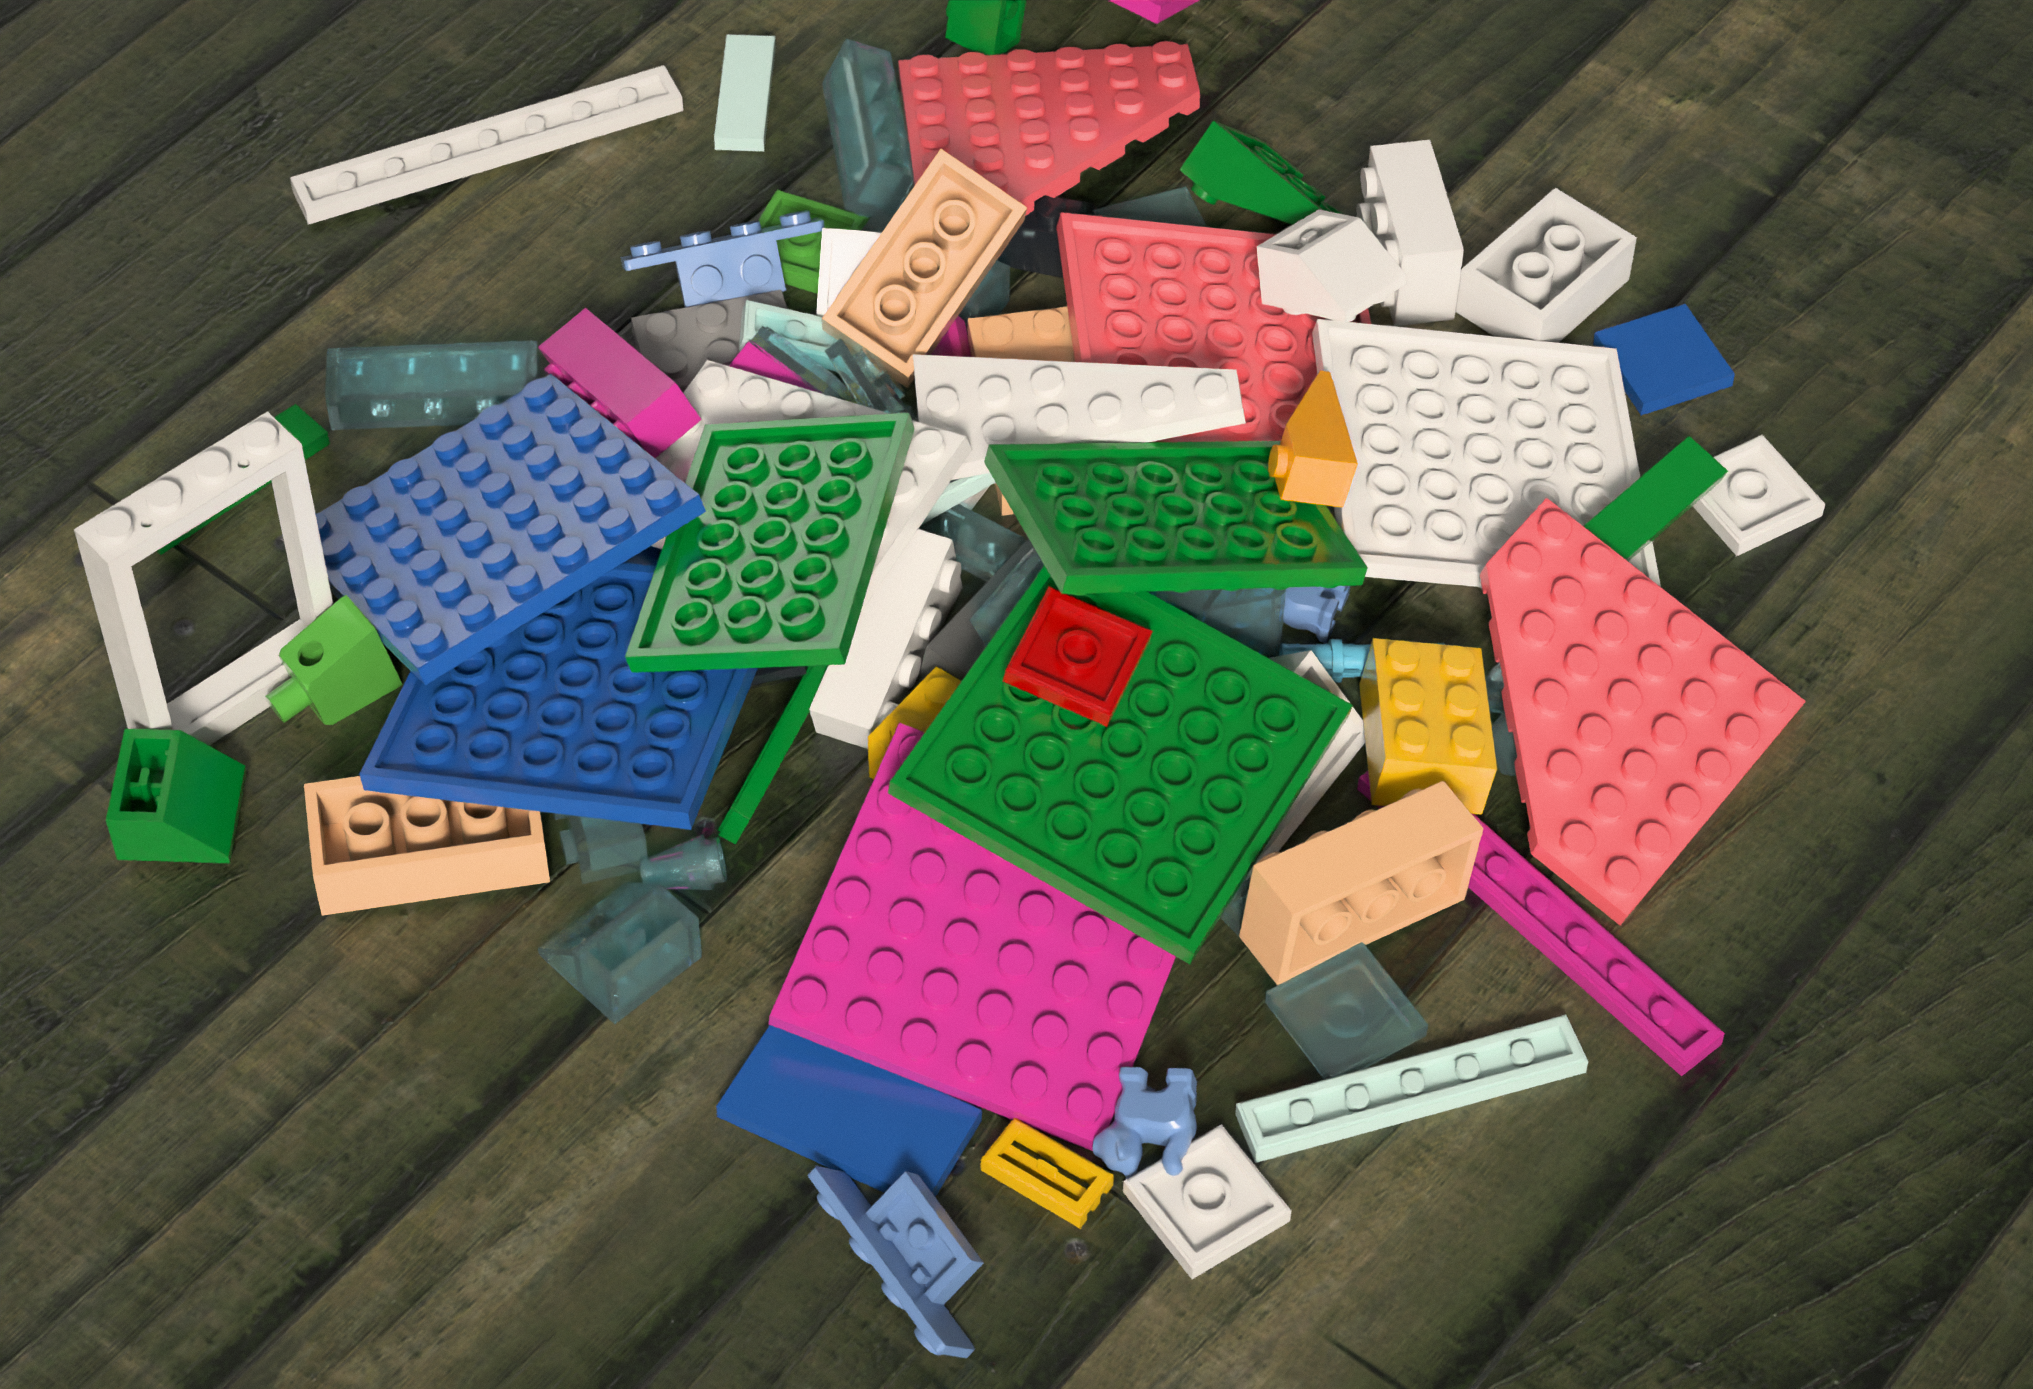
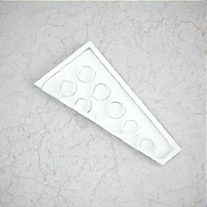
M913 354L919 422L966 436L972 449L952 480L990 473L984 464L989 444L1142 443L1246 423L1237 370Z

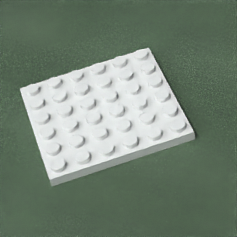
M1317 319L1312 336L1317 375L1320 371L1331 372L1358 463L1343 508L1334 507L1335 518L1367 565L1368 569L1365 577L1482 587L1480 573L1486 563L1546 498L1584 526L1640 478L1617 349ZM1651 542L1634 556L1629 563L1661 587L1653 542Z

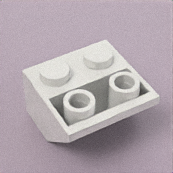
M1317 210L1257 246L1262 304L1283 308L1284 312L1288 314L1299 315L1306 313L1324 317L1325 320L1351 322L1356 318V315L1374 304L1385 301L1388 295L1407 284L1404 271L1362 219L1358 217Z

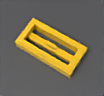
M1013 1118L981 1159V1171L1080 1229L1087 1221L1088 1212L1090 1210L1094 1212L1100 1204L1101 1195L1103 1193L1107 1194L1113 1187V1174L1017 1118ZM1015 1140L1090 1184L1089 1188L1086 1189L1060 1174L1056 1167L1044 1160H1037L1011 1145L1012 1142Z

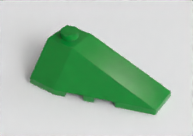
M1214 120L1180 168V171L1194 182L1191 190L1212 205H1216L1218 200L1291 225L1317 210L1343 214L1332 205L1323 202L1326 196L1316 187L1310 186L1301 180L1304 175L1264 140Z

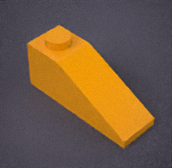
M1320 371L1287 422L1280 445H1273L1269 455L1268 472L1270 477H1275L1281 500L1343 508L1358 463L1331 372Z

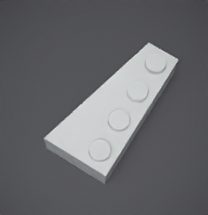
M920 529L916 531L860 613L845 665H828L809 708L817 733L868 749V736L905 699L910 688L913 687L917 680L926 646L940 632L963 588L960 578L961 563L957 562L952 539Z

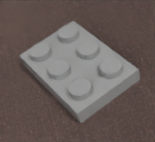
M782 290L632 317V332L637 350L671 378L684 393L707 360L729 366L740 353L741 315L746 300L787 309ZM770 357L795 377H805L804 364Z

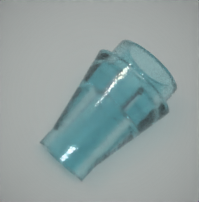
M702 834L653 856L640 858L641 875L646 891L658 889L714 890V884L727 882L725 858L718 837L705 839Z

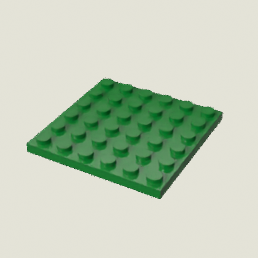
M1044 565L893 776L889 784L888 794L1184 962L1191 964L1348 719L1353 705L1149 592H1139L1136 594H1125L1122 592L1088 593L1082 596L1068 594L1153 631L1150 642L1108 727L1003 682L1005 670L1048 587L1059 590Z

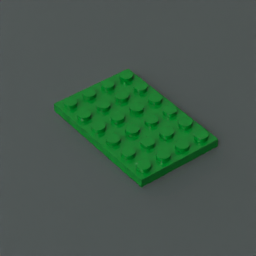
M892 413L705 424L685 483L699 494L706 512L666 536L625 655L631 672L845 665L915 430L910 414Z
M1281 441L989 444L984 464L1061 594L1082 596L1088 593L1116 592L1136 594L1150 591L1184 593L1190 590L1219 589L1236 591L1253 588H1273L1277 590H1284L1289 587L1335 588L1337 586L1362 585L1368 569L1325 505L1280 499L1275 477L1269 476L1268 462L1273 445H1280Z

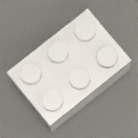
M1423 140L1370 146L1368 167L1362 168L1360 175L1361 189L1365 201L1357 205V217L1362 219L1404 271L1407 283L1388 295L1386 300L1380 304L1382 307L1389 306L1394 326L1454 320L1464 248L1431 141Z
M1554 188L1461 269L1455 312L1494 337L1559 343L1629 280L1637 237L1557 188Z

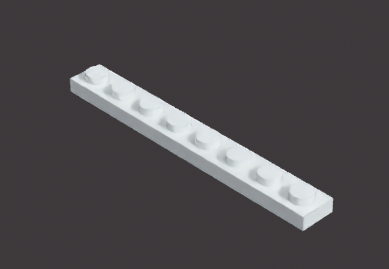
M665 65L290 177L292 190L309 225L683 111L682 95Z

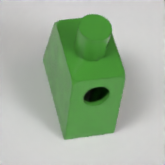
M345 595L281 648L278 656L290 679L265 695V698L283 723L309 706L324 725H333L403 684L377 630L352 600Z

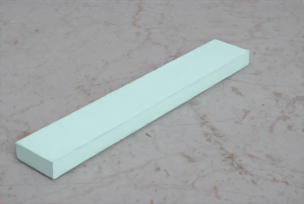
M1562 1015L1236 1103L1235 1115L1253 1159L1257 1163L1586 1073L1588 1060L1567 1015Z

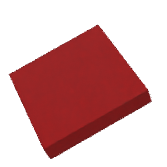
M1048 587L1005 670L1003 682L1108 727L1150 642L1153 631L1073 596L1061 594L1059 590Z

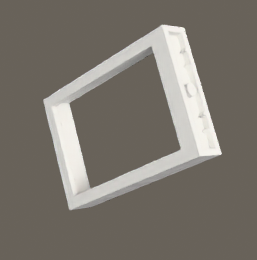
M268 411L74 529L128 729L182 730L210 746L270 707L265 695L290 679L278 656L281 648L333 605L302 444ZM271 480L300 619L167 704L131 566Z

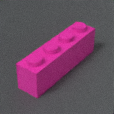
M587 308L582 310L538 347L550 363L543 369L546 375L552 374L654 458L658 457L702 420L681 389L671 378Z

